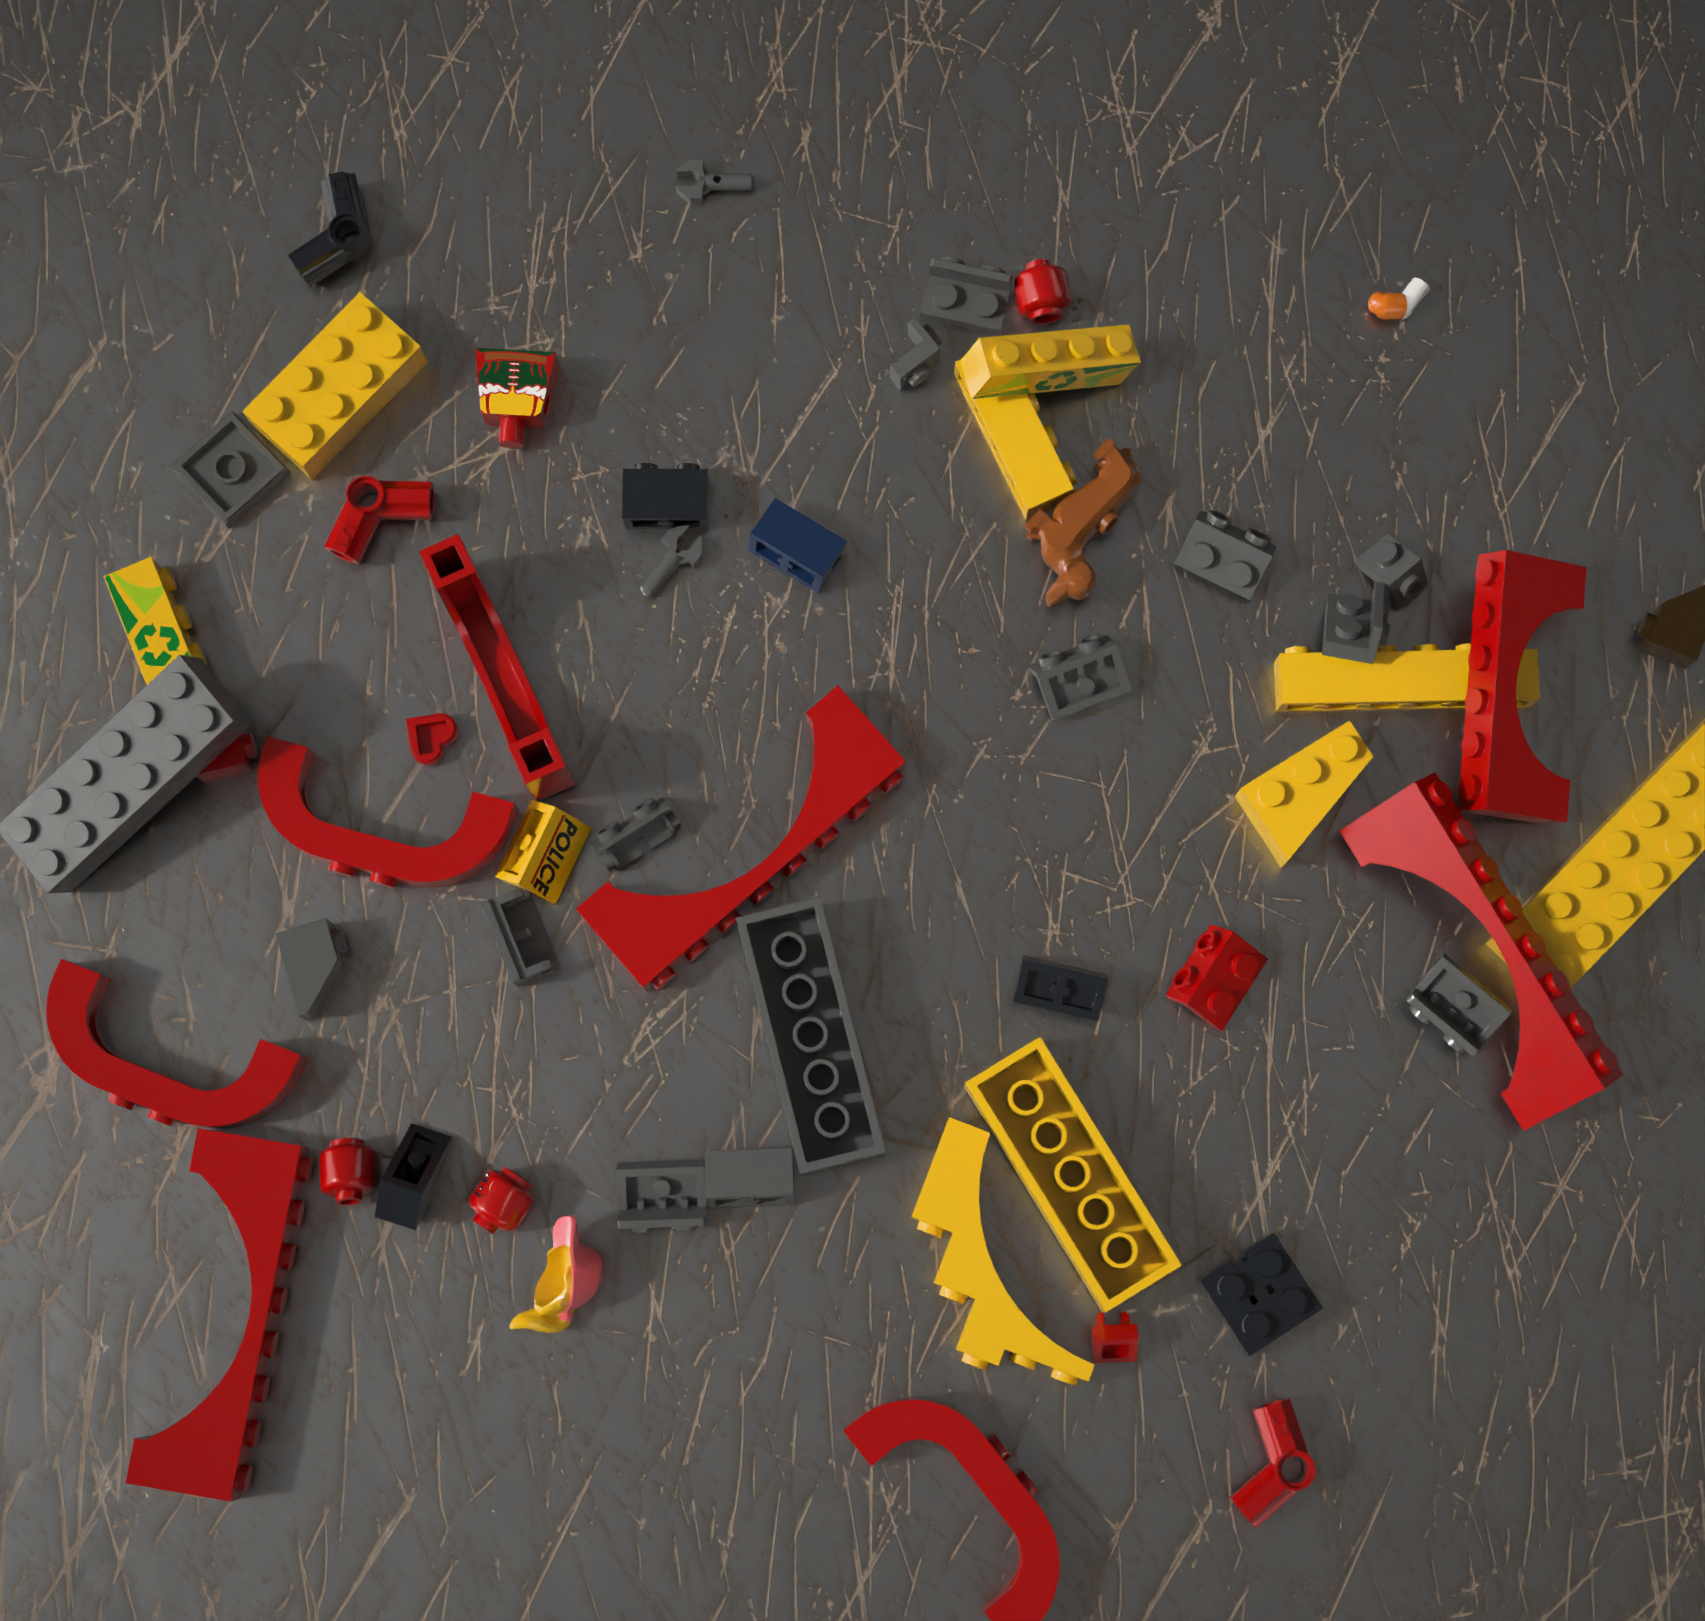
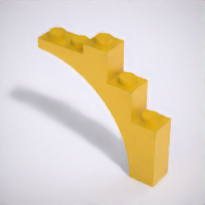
M949 1117L911 1218L919 1221L916 1229L941 1238L944 1231L951 1233L933 1283L942 1286L939 1295L961 1304H964L966 1296L974 1299L956 1346V1350L964 1352L961 1361L986 1371L989 1363L999 1366L1006 1349L1012 1352L1009 1361L1034 1370L1037 1362L1054 1368L1051 1377L1076 1386L1078 1378L1089 1382L1094 1364L1071 1354L1038 1330L1019 1310L996 1273L986 1247L979 1205L980 1174L990 1133Z

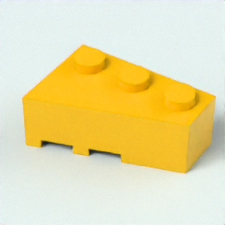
M1349 720L1239 789L1234 797L1281 868L1369 763L1373 755Z

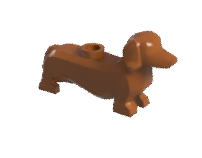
M1110 438L1093 453V458L1098 461L1094 465V470L1099 473L1098 477L1063 498L1054 509L1052 517H1049L1039 509L1025 524V530L1028 531L1026 538L1031 542L1036 540L1041 542L1043 561L1059 575L1045 594L1046 604L1049 607L1058 604L1066 598H1072L1077 601L1083 600L1092 593L1096 584V575L1082 553L1083 547L1098 531L1105 535L1116 525L1120 518L1117 512L1131 498L1135 488L1141 482L1142 474L1140 468L1130 458L1131 449L1126 447L1120 450Z

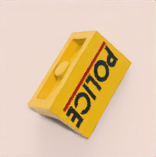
M531 800L495 877L508 884L525 889L556 905L592 827L557 807Z

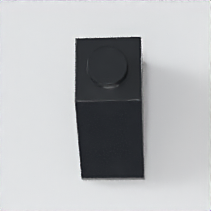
M412 1123L410 1124L380 1180L374 1217L413 1230L417 1229L432 1200L452 1136Z

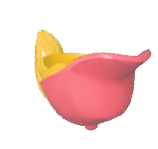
M573 1215L563 1216L555 1222L553 1227L554 1247L547 1253V1267L536 1285L535 1308L517 1314L510 1322V1329L527 1328L544 1333L561 1332L569 1326L575 1309L590 1301L597 1292L602 1281V1258L600 1253L593 1247L579 1243L577 1221Z

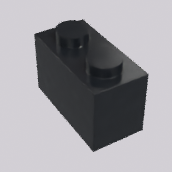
M638 463L633 465V469H623L622 520L625 529H672L688 525L689 529H709L710 479L708 469H700V465L694 463H680L675 465V469H658L656 464Z

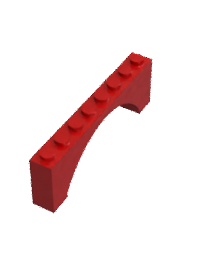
M838 685L806 712V721L813 728L814 758L809 789L793 827L780 845L763 862L748 873L727 884L707 891L686 895L659 896L638 894L615 889L608 881L576 908L581 917L646 992L652 986L659 990L669 983L677 974L673 968L685 958L689 962L698 958L710 946L706 942L709 937L718 930L724 934L737 924L736 918L741 917L739 912L751 901L755 906L763 902L775 890L771 885L784 873L789 878L798 872L807 863V859L804 856L816 845L821 850L828 846L840 834L836 829L848 818L853 822L858 820L872 807L869 800L880 790L885 794L889 793L905 778L901 772L905 770L906 761Z
M1436 772L1415 781L1339 830L1361 867L1370 863L1392 866L1414 873L1435 883L1468 907L1495 940L1514 982L1520 1017L1519 1050L1515 1070L1509 1087L1500 1094L1523 1131L1605 1089L1623 1076L1622 1071L1618 1067L1615 1054L1605 1046L1594 1028L1592 1017L1577 1001L1570 989L1567 977L1558 970L1549 956L1543 938L1531 927L1523 914L1520 901L1508 890L1499 875L1497 864L1491 857L1487 856L1476 838L1474 827L1463 817L1452 799L1449 787L1440 780Z
M201 1128L197 1129L189 1172L199 1173L211 1185L230 1211L240 1231L251 1273L249 1319L243 1341L233 1363L208 1397L187 1416L168 1429L152 1437L134 1438L126 1484L229 1502L240 1499L241 1492H247L252 1477V1466L247 1465L250 1447H256L261 1431V1421L256 1420L259 1402H265L270 1385V1377L264 1376L267 1360L274 1357L278 1345L279 1334L273 1331L276 1314L283 1313L287 1299V1288L282 1287L285 1270H291L295 1259L296 1245L291 1243L294 1226H300L304 1214V1200H299L302 1183H308L313 1168V1157L308 1156V1147Z

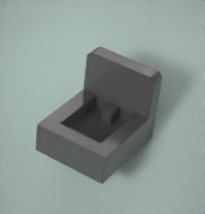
M915 317L908 322L907 334L916 346L890 365V379L900 391L909 384L915 387L922 383L931 374L932 370L930 368L940 360L939 345H941V341L931 326L928 324L922 326Z
M1388 533L1356 559L1359 570L1373 581L1384 583V589L1388 593L1391 604L1397 609H1400L1408 601L1417 598L1428 585L1422 559Z

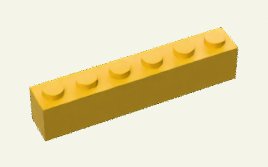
M1471 643L1457 645L1455 650H1439V646L1436 644H1421L1414 646L1413 651H1396V646L1386 645L1385 649H1377L1374 664L1322 655V652L1311 653V648L1306 646L1286 648L1285 653H1279L1274 661L1276 712L1466 709L1465 698L1467 695L1469 673L1468 657ZM1525 649L1523 652L1517 676V708H1531L1540 700L1537 649Z

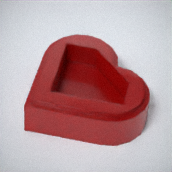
M445 713L406 719L410 751L414 759L423 766L438 764L445 755V748L451 746L459 736L457 723L451 716Z

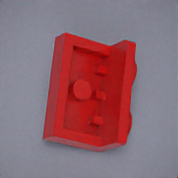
M1210 925L1206 932L1196 941L1195 949L1185 965L1174 975L1172 985L1167 991L1166 996L1172 1001L1186 1006L1211 1027L1223 1031L1268 958L1234 931Z

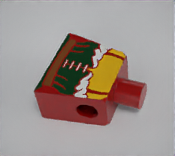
M476 348L475 357L480 409L485 424L500 426L499 446L509 449L523 448L525 428H544L546 425L560 369L556 353Z

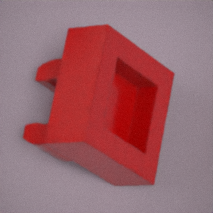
M1121 1312L1120 1324L1106 1325L1104 1313H1098L1096 1325L1092 1326V1364L1137 1362L1139 1341L1137 1324H1130L1128 1313Z

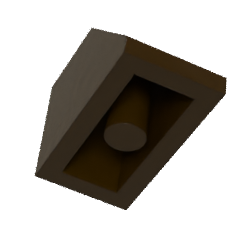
M1705 585L1663 602L1652 613L1646 612L1637 631V635L1643 637L1638 651L1687 669L1696 662L1705 641Z

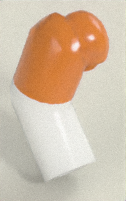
M1414 277L1402 293L1375 292L1368 301L1369 311L1376 314L1380 319L1404 320L1417 308L1429 292L1430 287L1423 280Z

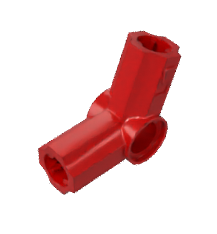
M371 476L357 477L352 480L347 488L346 503L324 548L338 558L350 563L359 564L379 522L383 519L432 520L435 504L433 483L422 481H378ZM369 492L378 493V499L375 504L370 507L359 506L363 495Z
M1290 1398L1273 1401L1252 1409L1269 1463L1229 1498L1254 1528L1260 1526L1299 1490L1310 1486L1315 1478V1463L1308 1454ZM1297 1456L1303 1463V1473L1297 1480L1287 1481L1282 1474L1283 1463L1289 1457Z

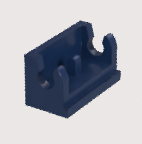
M775 498L751 531L748 551L819 594L842 558L840 554L846 547L847 541Z

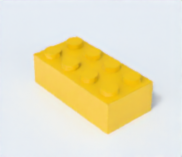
M359 292L242 412L258 432L313 480L428 361L421 346Z

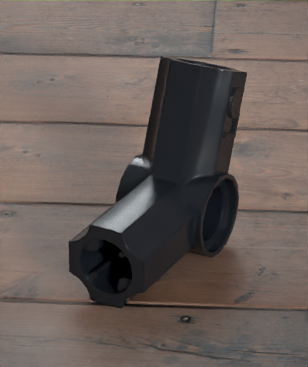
M342 171L328 174L325 179L320 180L329 222L328 229L287 255L309 288L346 263L361 261L370 254L372 239L367 229L355 173H345ZM349 232L360 233L358 238L351 243L341 242L343 236Z

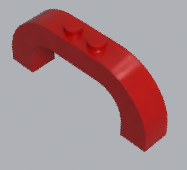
M266 736L258 765V789L267 817L277 831L296 848L314 859L329 863L328 870L347 877H353L355 871L371 875L370 882L393 889L396 882L422 888L446 887L464 882L482 872L499 856L511 836L519 811L515 803L473 791L460 828L445 842L431 847H414L323 822L312 813L306 794L307 782L315 754L306 746Z
M60 959L49 986L46 1003V1020L51 1041L62 1061L73 1073L85 1082L110 1093L107 1101L129 1110L133 1109L135 1103L149 1108L148 1118L171 1127L176 1119L204 1128L228 1129L244 1126L265 1117L282 1104L297 1085L308 1058L263 1039L259 1040L252 1059L241 1077L227 1087L211 1091L199 1090L118 1057L104 1044L98 1029L99 1008L112 979Z
M921 1398L897 1399L882 1403L867 1410L843 1429L844 1433L870 1466L874 1465L896 1446L911 1440H929L947 1448L1013 1530L1019 1545V1563L1013 1579L1000 1593L982 1607L984 1613L991 1621H1042L1050 1608L1058 1585L1060 1559L1057 1540L1047 1516L1033 1498L1040 1491L1023 1470L1017 1475L1012 1472L1005 1463L1011 1457V1454L996 1435L987 1440L976 1425L957 1410L945 1404Z

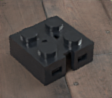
M1269 1233L1241 1251L1240 1255L1242 1258H1247L1241 1264L1234 1267L1231 1261H1226L1197 1280L1239 1348L1248 1357L1323 1309L1275 1233ZM1269 1284L1274 1289V1292L1271 1294L1265 1288Z

